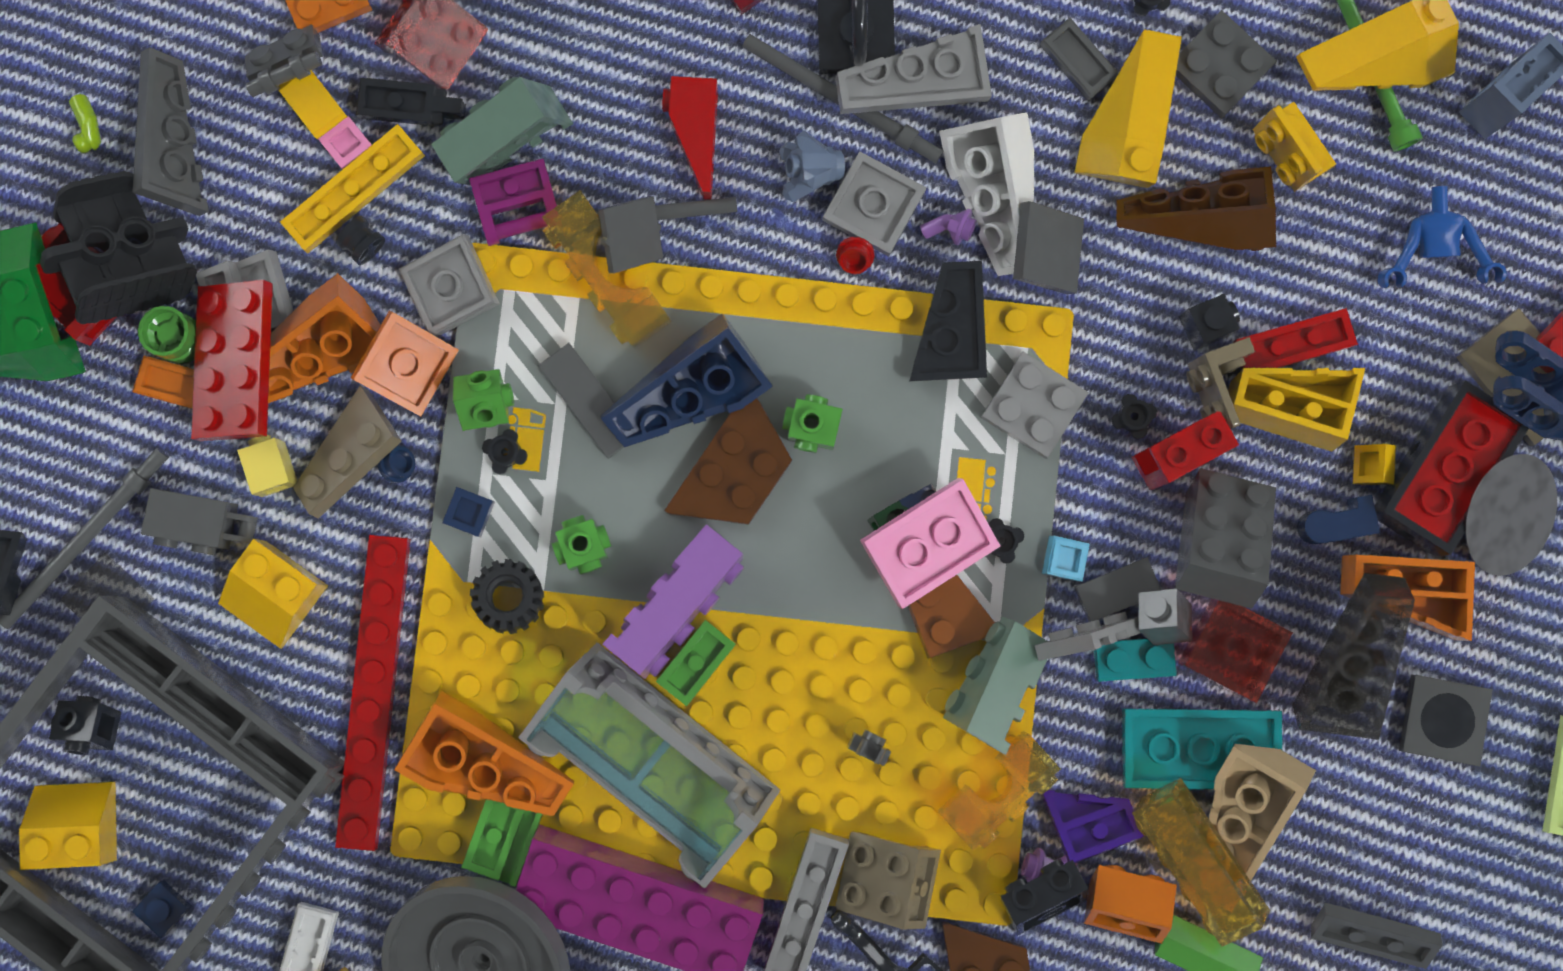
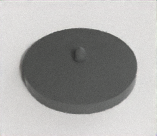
M456 876L444 878L424 886L409 898L393 917L386 930L382 945V971H570L568 955L563 941L544 912L515 889L481 877Z

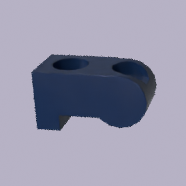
M1366 495L1347 499L1349 510L1335 513L1328 510H1314L1303 514L1297 523V532L1300 538L1309 544H1322L1380 533L1373 496Z

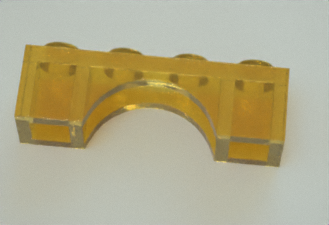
M581 190L542 216L548 225L542 231L555 249L562 245L570 258L565 261V264L577 281L584 277L592 290L587 293L589 299L600 313L605 309L615 321L609 327L622 345L629 341L631 346L635 348L672 322L648 286L637 289H625L613 285L603 277L596 258L597 245L602 235L600 217Z

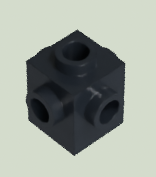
M76 696L75 701L58 700L55 715L51 721L49 740L64 745V752L76 755H88L89 749L113 750L122 712L100 703V699L90 696Z

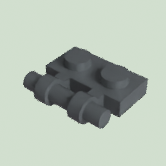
M309 25L303 29L291 30L282 39L269 45L257 46L245 56L246 77L249 80L245 85L252 97L264 92L271 94L280 89L279 85L296 77L301 80L311 75V70L322 65L320 57H323L320 35L314 26Z

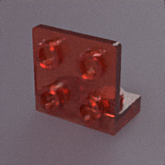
M403 0L374 44L385 53L397 54L439 87L447 90L486 35L488 28L453 0Z

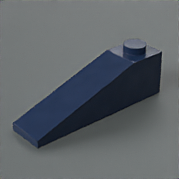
M722 313L691 335L600 417L623 447H627L667 434L670 429L691 422L697 424L706 421L707 417L725 411L731 413L740 410L772 388L773 385L745 342Z

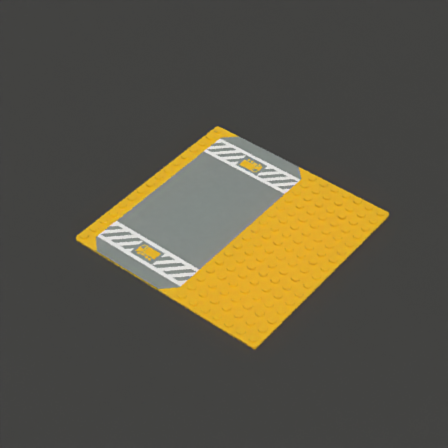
M472 243L500 304L457 326L454 347L459 349L452 362L403 753L440 691L473 708L528 747L518 737L565 673L597 642L609 651L602 645L611 633L617 638L623 632L621 626L625 622L624 618L634 607H637L639 604L644 606L647 603L648 599L646 596L650 588L665 573L670 575L674 570L671 567L673 562L707 524L743 553V560L740 564L744 566V569L731 585L726 582L721 585L715 593L720 598L707 615H703L700 612L691 622L695 629L681 646L676 643L673 644L665 654L670 660L656 677L649 674L644 680L780 789V792L758 826L712 881L761 898L786 901L810 828L849 839L851 832H860L908 846H928L941 850L928 917L1003 926L1010 925L1009 915L1001 902V896L1007 893L1004 888L1018 878L1037 685L1035 689L1028 687L1019 707L1024 709L1025 713L1021 722L1012 721L1005 737V741L1011 744L1006 755L944 719L943 716L946 713L945 704L949 696L955 690L960 689L967 677L965 671L968 664L975 656L980 655L987 642L984 638L927 659L908 606L904 609L897 606L860 540L873 532L867 520L876 513L911 493L914 494L931 483L936 491L957 478L963 479L986 521L989 523L992 519L999 518L1003 521L1004 525L1012 528L1018 527L1024 532V540L1018 543V547L1014 551L1015 559L1011 563H1002L999 557L990 553L957 575L994 622L1000 621L1003 616L1018 622L1042 637L1048 575L1042 574L1048 539L1049 536H1052L1061 438L1049 457L1045 459L983 420L981 416L1023 351L1068 379L1074 319L1073 312L1067 308L984 299L987 378L909 382L932 301V293L653 262L617 273H609L606 257ZM723 313L745 342L773 385L772 388L760 395L758 400L788 451L792 462L749 525L670 515L664 511L730 413L725 411L707 417L704 422L697 424L691 422L670 429L667 434L624 447L608 459L538 365L567 343H570L614 403H616L691 335ZM500 369L503 383L511 384L514 396V406L508 407L509 423L489 428L482 427L462 431L453 402V377L471 374L480 370ZM806 394L828 399L829 406L842 408L834 449L829 450L818 447L817 453L795 449V442L788 440L789 431L782 429L787 406L795 408L797 398L805 400ZM808 419L804 422L805 426L810 429L818 426L814 419ZM507 429L514 430L518 434L517 441L521 449L525 450L528 454L527 461L523 465L515 464L509 467L505 474H497L492 470L493 463L489 459L488 454L483 452L482 445L485 440L500 436ZM507 448L501 451L504 456L509 452ZM456 487L495 501L481 538L442 523ZM584 515L585 521L593 518L597 527L605 526L612 547L605 549L608 558L600 561L601 568L580 575L578 569L569 570L566 563L559 565L552 543L558 541L555 532L563 529L562 522ZM579 536L573 541V547L576 551H583L588 546V541L583 536ZM1003 537L998 539L999 544L1003 545L1005 543ZM505 559H512L514 563H518V561L524 563L527 568H531L541 583L544 591V598L542 600L544 603L543 610H539V618L536 622L531 621L528 624L529 628L526 630L521 628L514 634H510L508 631H504L503 634L498 633L494 629H489L485 626L472 608L470 589H474L473 580L475 576L480 577L482 574L480 570L484 566L488 569L493 566L491 562L496 560L499 563H504ZM510 582L499 585L493 593L494 606L502 611L515 609L522 601V590L517 584ZM707 620L736 645L688 706H685L656 681L701 624ZM568 691L553 710L554 716L631 778L636 777L664 741V739L607 693H604L597 700L585 693L574 695ZM866 729L886 739L883 747L889 749L891 754L885 766L878 765L848 749L847 745L854 732L862 736ZM671 745L641 782L643 788L720 850L726 847L740 829L733 823V812L724 802L729 792ZM560 752L553 757L540 756L573 779L574 784L555 815L543 814L539 825L682 871L679 863V855L682 851ZM400 774L390 847L391 853L396 857L463 864L486 799L480 798V801L469 799L467 795L445 790L443 793L431 791ZM845 858L828 906H836Z

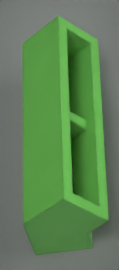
M1173 915L1172 929L1162 943L1155 942L1156 956L1187 971H1260L1263 957Z

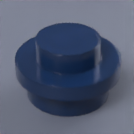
M397 445L377 466L385 480L396 484L409 479L415 469L416 462L414 455L408 448Z

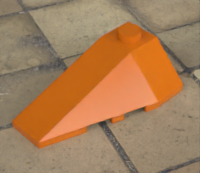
M440 691L394 769L396 772L431 791L443 793L445 790L467 795L469 799L480 801V798L497 801L505 803L507 807L550 816L555 815L574 784L573 779L539 755L533 753L528 747L482 714L443 691Z

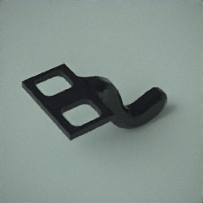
M836 910L830 917L833 926L849 938L879 971H918L924 964H930L935 971H943L925 953H922L908 968L898 966L845 912Z

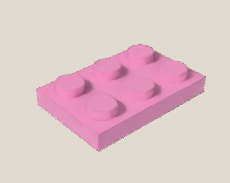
M961 478L952 481L860 540L894 601L901 609L912 604L1000 547L997 538L969 488Z

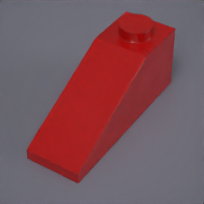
M671 76L670 89H663L662 110L663 112H669L671 126L703 199L710 200L712 199L718 82L715 78Z

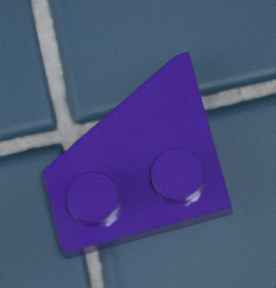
M1045 790L1041 793L1068 862L1073 860L1074 863L1144 837L1129 799L1117 797L1101 798L1082 793L1078 795L1057 793L1055 790Z

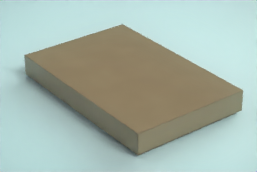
M1520 308L1511 312L1456 357L1482 390L1491 397H1493L1494 382L1499 376L1501 378L1515 376L1496 362L1495 347L1497 338L1507 331H1522L1534 339L1540 334ZM1509 346L1504 351L1509 354H1519L1524 349L1519 346ZM1539 366L1533 369L1537 373L1545 374ZM1513 388L1502 391L1507 396H1518L1523 393L1521 390ZM1536 409L1532 413L1544 416V409ZM1528 429L1523 439L1529 446H1534L1543 437Z

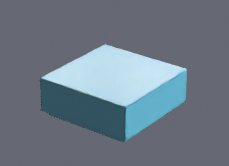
M1049 536L1042 574L1083 582L1090 544L1058 536Z

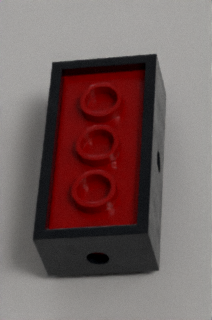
M1464 380L1448 386L1395 471L1394 484H1387L1375 503L1377 520L1434 557L1451 555L1466 531L1469 505L1480 481L1498 462L1514 454L1529 428L1500 410L1494 404L1493 397L1468 381Z

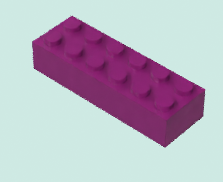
M539 825L532 839L516 891L526 896L544 912L556 929L684 971H744L764 908V898L713 881L706 888H703L696 881L686 877L682 871L543 825Z

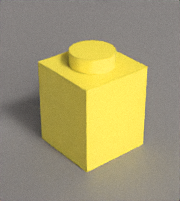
M271 435L255 437L247 441L248 447L237 450L252 495L265 497L295 486L297 478L285 441L271 438Z

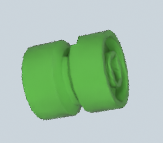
M169 306L154 307L145 313L139 323L138 336L139 341L147 351L177 364L189 363L195 359V319Z

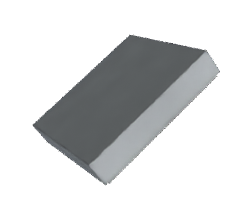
M1022 202L1020 204L1013 279L1067 295L1077 294L1084 218L1035 202Z

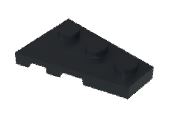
M982 261L942 263L909 382L987 378Z

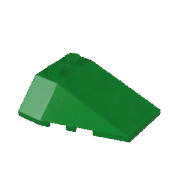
M36 222L0 230V377L51 381L83 374L86 370L76 340L71 336L63 338L59 336L36 267L37 264H40L41 253L45 250Z

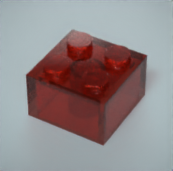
M1211 598L1192 635V642H1188L1178 665L1247 701L1257 703L1293 632L1243 606Z

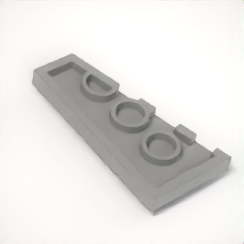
M981 24L969 27L967 31L953 36L949 34L937 38L935 42L920 47L913 46L904 49L900 54L888 58L881 57L866 62L862 66H854L839 71L835 77L840 114L988 102L992 97Z

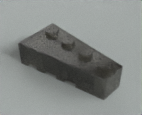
M1364 573L1292 704L1299 730L1379 740L1415 602L1405 578Z

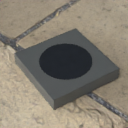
M1411 674L1399 751L1480 767L1493 689Z

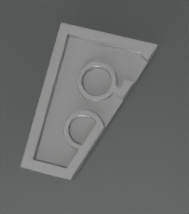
M1126 612L1103 617L1104 625L1102 626L1099 620L1076 625L1078 633L1073 634L1072 627L1048 633L1050 641L1035 645L1038 660L1041 661L1101 648L1102 645L1117 642V640L1140 634L1139 616L1127 619Z

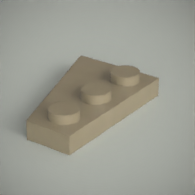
M361 385L293 487L308 514L318 519L402 441L370 391Z

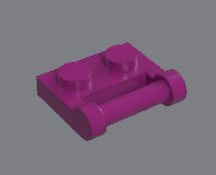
M543 158L469 178L488 246L500 244V239L551 226V229L563 226ZM544 201L546 208L544 212L494 224L492 215Z

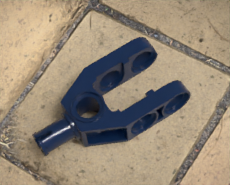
M1507 331L1501 334L1496 340L1495 359L1500 366L1515 376H1505L1503 378L1499 376L1495 380L1493 387L1494 404L1541 437L1563 441V358L1522 331ZM1509 346H1519L1525 351L1519 354H1509L1504 349ZM1538 366H1549L1554 370L1550 373L1542 374L1535 372L1533 369ZM1513 388L1519 389L1523 393L1518 396H1507L1502 391ZM1544 409V416L1532 413L1533 410Z

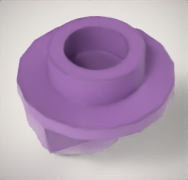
M968 208L955 215L946 214L920 225V228L926 239L948 230L953 243L959 245L962 239L969 241L977 220L971 218L972 210Z
M1038 847L1033 854H1026L1021 868V875L1025 876L1027 881L1030 882L1041 876L1040 869L1054 860L1047 858L1044 850ZM1065 855L1059 858L1062 859L1064 864L1068 862Z

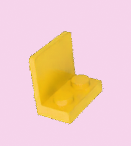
M1292 102L1283 109L1280 105H1277L1252 129L1256 134L1255 141L1257 146L1263 153L1270 155L1277 165L1276 172L1278 177L1285 185H1290L1294 192L1336 165L1295 102Z

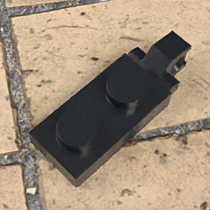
M360 78L356 116L359 119L434 126V124L443 125L444 118L465 119L466 104H464L462 98L446 97L447 91L437 88L434 84Z

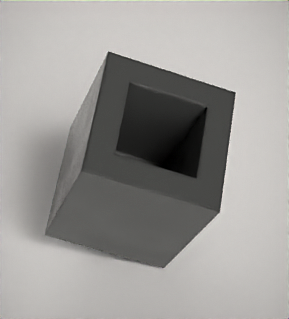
M1177 588L1139 593V631L1153 645L1192 642V604Z

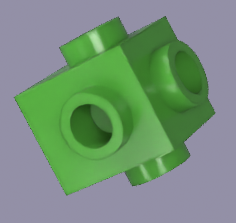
M500 369L480 370L471 374L453 377V402L462 431L482 427L489 428L509 423L508 407L514 406V396L511 384L503 383Z
M806 394L805 400L796 399L795 408L787 406L782 429L789 431L788 440L795 442V449L811 453H817L818 447L833 450L843 409L829 406L828 399L824 397ZM808 419H814L818 426L810 429L805 426L804 422Z
M584 515L562 522L563 529L555 532L558 541L552 543L559 565L566 563L569 570L578 569L580 575L601 568L600 561L608 558L605 549L612 547L605 526L597 527L593 518L585 521ZM579 536L585 537L588 541V546L583 551H576L573 547V541Z

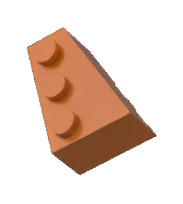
M1357 554L1342 556L1341 595L1450 639L1472 641L1475 562Z

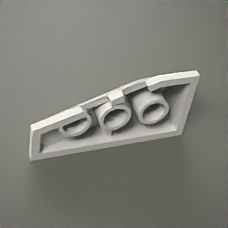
M1027 112L939 131L946 169L952 180L957 179L965 196L962 202L966 209L972 210L980 227L979 238L998 276L1014 273L1020 204L1028 201L1034 202V147Z

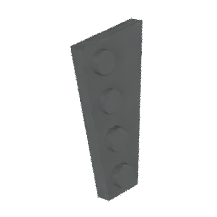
M149 47L142 51L140 55L132 193L201 216L209 212L207 199L201 198L199 182L203 181L201 165H196L192 146L197 143L195 129L191 128L186 110L190 109L191 105L184 64L182 60Z

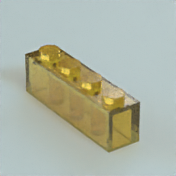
M1179 778L1143 796L1132 812L1136 826L1143 835L1149 838L1157 850V855L1162 865L1170 869L1179 883L1182 895L1186 900L1192 902L1197 909L1208 933L1214 935L1222 947L1261 930L1271 910L1183 780Z

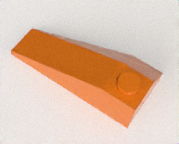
M338 273L311 293L271 333L268 404L293 394L294 390L312 383H316V385L323 384L329 381V377L347 370L350 373L354 372L381 324L366 300Z

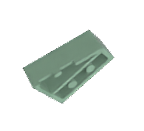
M522 77L511 78L499 87L500 92L490 100H483L475 104L469 110L470 115L461 122H454L442 129L440 132L441 137L431 145L454 183L471 185L469 178L494 172L512 161L510 156L528 142L532 148L543 143L540 135L558 124L561 125L563 130L573 125L572 120L552 88Z
M1002 616L1001 620L995 622L988 630L985 637L987 643L980 655L975 656L968 664L965 671L967 677L960 689L955 690L949 696L945 704L946 713L943 718L1006 755L1011 744L1005 741V737L1012 721L1021 722L1025 710L1019 707L1028 687L1035 689L1047 662V659L1038 660L1035 645L1047 642V640L1018 622Z

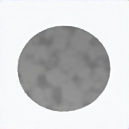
M1517 454L1507 457L1487 472L1473 494L1466 519V540L1474 562L1489 574L1502 576L1521 570L1539 554L1548 540L1556 517L1557 489L1550 469L1542 460L1529 454Z

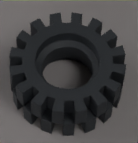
M505 559L504 563H499L498 560L491 562L493 566L488 569L484 566L480 570L482 573L480 577L475 576L473 580L474 589H470L471 605L478 618L489 629L492 628L502 634L504 631L514 634L517 633L518 629L526 630L529 628L528 624L531 621H537L539 618L538 612L539 610L542 611L544 606L542 602L544 591L534 571L531 568H527L520 561L514 563L512 559ZM507 582L517 584L523 594L519 606L511 611H502L496 608L493 603L495 589Z

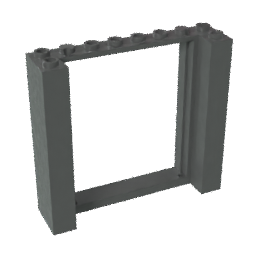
M99 595L0 723V769L89 654L286 804L162 969V971H184L191 961L197 963L209 950L212 942L208 939L215 929L219 928L222 930L234 917L237 910L233 905L241 895L247 897L258 885L262 877L257 873L266 861L272 864L285 849L286 844L282 840L291 829L297 831L303 825L305 819L311 813L307 807L312 800L317 797L320 799L326 793L331 795L338 788L345 777L341 774V771L344 769V761L128 597ZM0 849V937L42 970L159 971L32 872L20 870V863Z

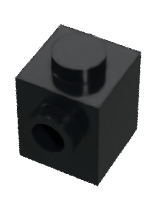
M1225 294L1188 308L1179 316L1194 351L1229 337L1240 329L1238 322H1240L1239 312L1235 304L1227 300Z

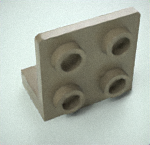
M1250 337L1207 352L1187 364L1190 370L1186 373L1189 386L1194 393L1198 392L1203 407L1200 408L1202 419L1220 411L1230 429L1240 426L1239 418L1222 376L1246 365L1244 358L1255 352Z
M851 832L836 901V909L903 930L925 929L941 850L928 846H908L860 832Z

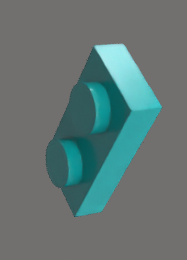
M1148 639L1122 640L1102 645L1101 648L1094 650L1096 681L1098 682L1177 676L1174 643L1153 645Z

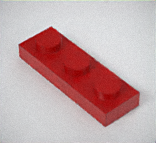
M1347 308L1233 341L1235 343L1250 337L1255 350L1253 354L1244 358L1246 365L1240 367L1241 370L1243 368H1282L1358 345Z

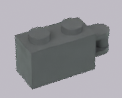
M150 488L141 534L153 536V545L177 549L178 541L192 543L191 551L215 555L216 548L229 550L231 541L250 544L254 538L258 517L237 514L238 504ZM235 520H241L238 536L232 535Z

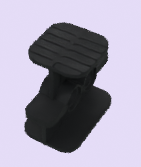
M120 171L118 173H108L103 176L99 175L94 176V178L73 181L62 187L56 195L53 216L56 222H62L70 243L45 249L41 253L40 265L45 274L61 271L76 305L75 318L80 324L97 323L101 320H109L113 317L148 310V308L172 304L185 298L190 293L195 282L196 267L186 262L178 244L185 240L189 229L185 219L175 218L151 224L147 220L136 194L132 193L133 174L130 172ZM127 238L138 239L142 244H133ZM88 247H98L104 253H94Z

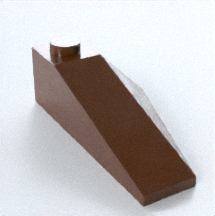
M1271 166L1225 171L1219 173L1220 180L1201 185L1198 179L1185 182V188L1174 192L1156 189L1116 200L1117 227L1233 250L1248 249L1259 251L1264 248L1276 247V205Z

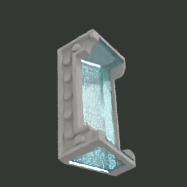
M598 642L565 673L518 737L528 745L533 753L539 756L553 757L560 752L682 851L679 855L682 872L686 877L696 881L703 888L707 887L758 826L780 792L777 786Z

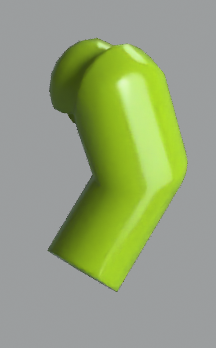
M74 95L70 98L69 104L82 132L75 134L72 141L80 153L86 154L91 149L96 151L101 144L97 116L86 95Z

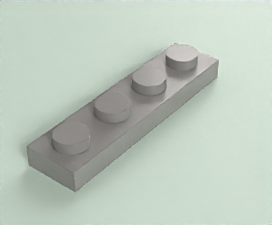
M810 828L763 971L807 970L849 846V839Z

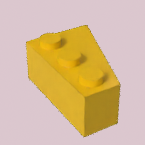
M1243 368L1230 382L1228 392L1240 423L1332 452L1348 440L1365 368H1353L1352 370H1329V368H1316L1315 370Z

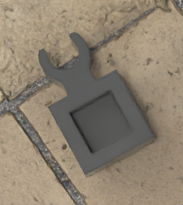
M866 729L862 736L854 732L847 745L848 749L878 765L885 766L891 754L889 749L883 747L886 739Z

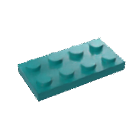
M1122 708L1123 787L1214 789L1215 778L1235 744L1282 750V711Z

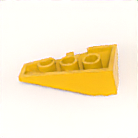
M1412 0L1299 53L1296 58L1313 91L1354 90L1358 86H1377V89H1389L1394 85H1409V88H1422L1455 73L1459 22L1448 0Z
M1143 30L1095 115L1082 134L1074 170L1075 174L1149 188L1156 184L1165 144L1181 36Z

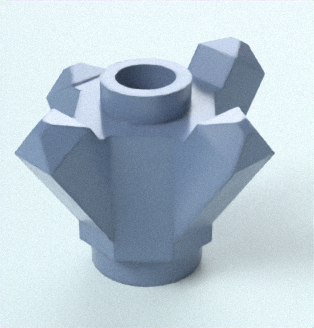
M802 131L797 135L795 143L787 142L780 148L781 158L786 161V174L791 178L790 182L783 185L782 194L785 199L791 202L797 201L823 185H830L834 181H841L843 179L845 159L842 151L826 147L806 131Z

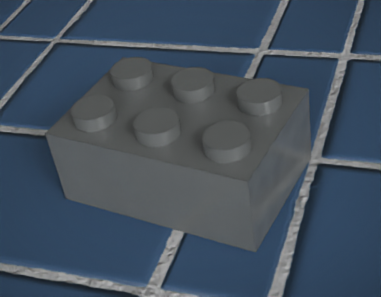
M1203 468L1199 469L1185 495L1175 589L1251 609L1254 607L1269 584L1276 487Z

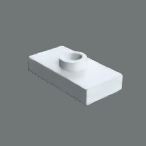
M304 902L298 903L279 971H323L339 911Z

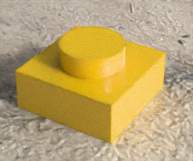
M1354 445L1352 484H1394L1396 445Z

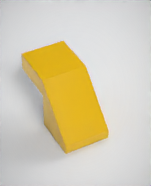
M311 70V75L301 80L296 77L279 85L280 89L278 91L313 136L319 139L347 118V115Z

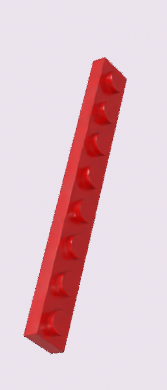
M369 535L343 770L345 777L342 780L335 848L367 851L378 849L411 542L409 538Z

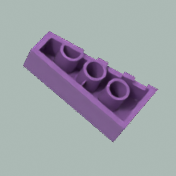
M706 524L673 562L671 567L674 570L670 575L665 573L650 588L646 596L648 599L647 603L644 606L639 604L637 607H634L624 618L625 622L621 626L623 632L617 638L611 633L602 645L644 679L649 674L656 677L670 660L665 654L673 644L676 643L681 646L695 628L691 625V622L700 612L703 615H707L717 603L720 597L715 593L724 582L731 585L744 569V566L740 564L743 560V553Z

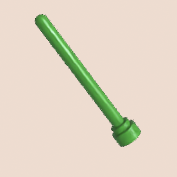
M1336 0L1349 30L1364 23L1354 0ZM1374 86L1391 124V127L1388 128L1390 135L1387 138L1393 152L1406 149L1420 142L1423 137L1417 124H1412L1411 119L1405 118L1393 88L1377 89V86Z

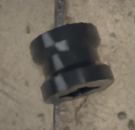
M362 216L350 221L336 238V244L342 250H349L352 253V259L358 265H363L371 260L385 243V238L379 232H373L369 228V222Z

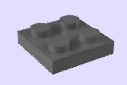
M1221 10L1179 53L1176 77L1220 118H1223L1271 69L1277 60Z

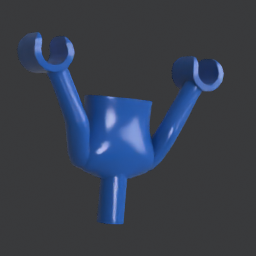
M1448 186L1431 187L1432 211L1412 220L1406 243L1395 266L1382 270L1378 275L1379 286L1387 288L1389 285V275L1394 273L1396 276V286L1401 288L1407 282L1405 270L1418 245L1419 258L1461 256V234H1463L1481 265L1476 274L1477 280L1480 283L1486 284L1488 282V273L1491 268L1495 271V282H1503L1507 277V269L1501 263H1494L1476 230L1465 216L1448 211Z

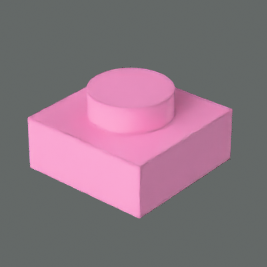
M349 116L318 139L342 170L372 145Z

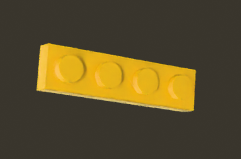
M397 124L282 219L280 223L306 253H310L425 157V155Z

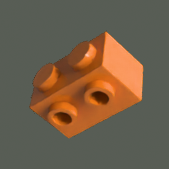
M1098 865L1090 879L1084 924L1162 943L1172 929L1177 885L1165 882L1163 878L1156 875L1141 876L1126 872L1124 868L1117 865Z

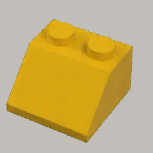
M253 538L229 571L218 604L282 649L328 585L269 542Z
M115 781L34 786L19 828L20 870L101 866L116 861Z

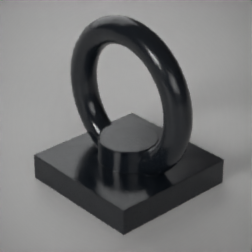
M817 0L819 74H837L839 71L854 66H862L866 62L881 57L888 58L895 55L894 0Z

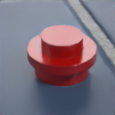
M861 237L844 239L840 242L836 251V258L841 268L850 274H860L866 271L872 265L875 256L872 244Z

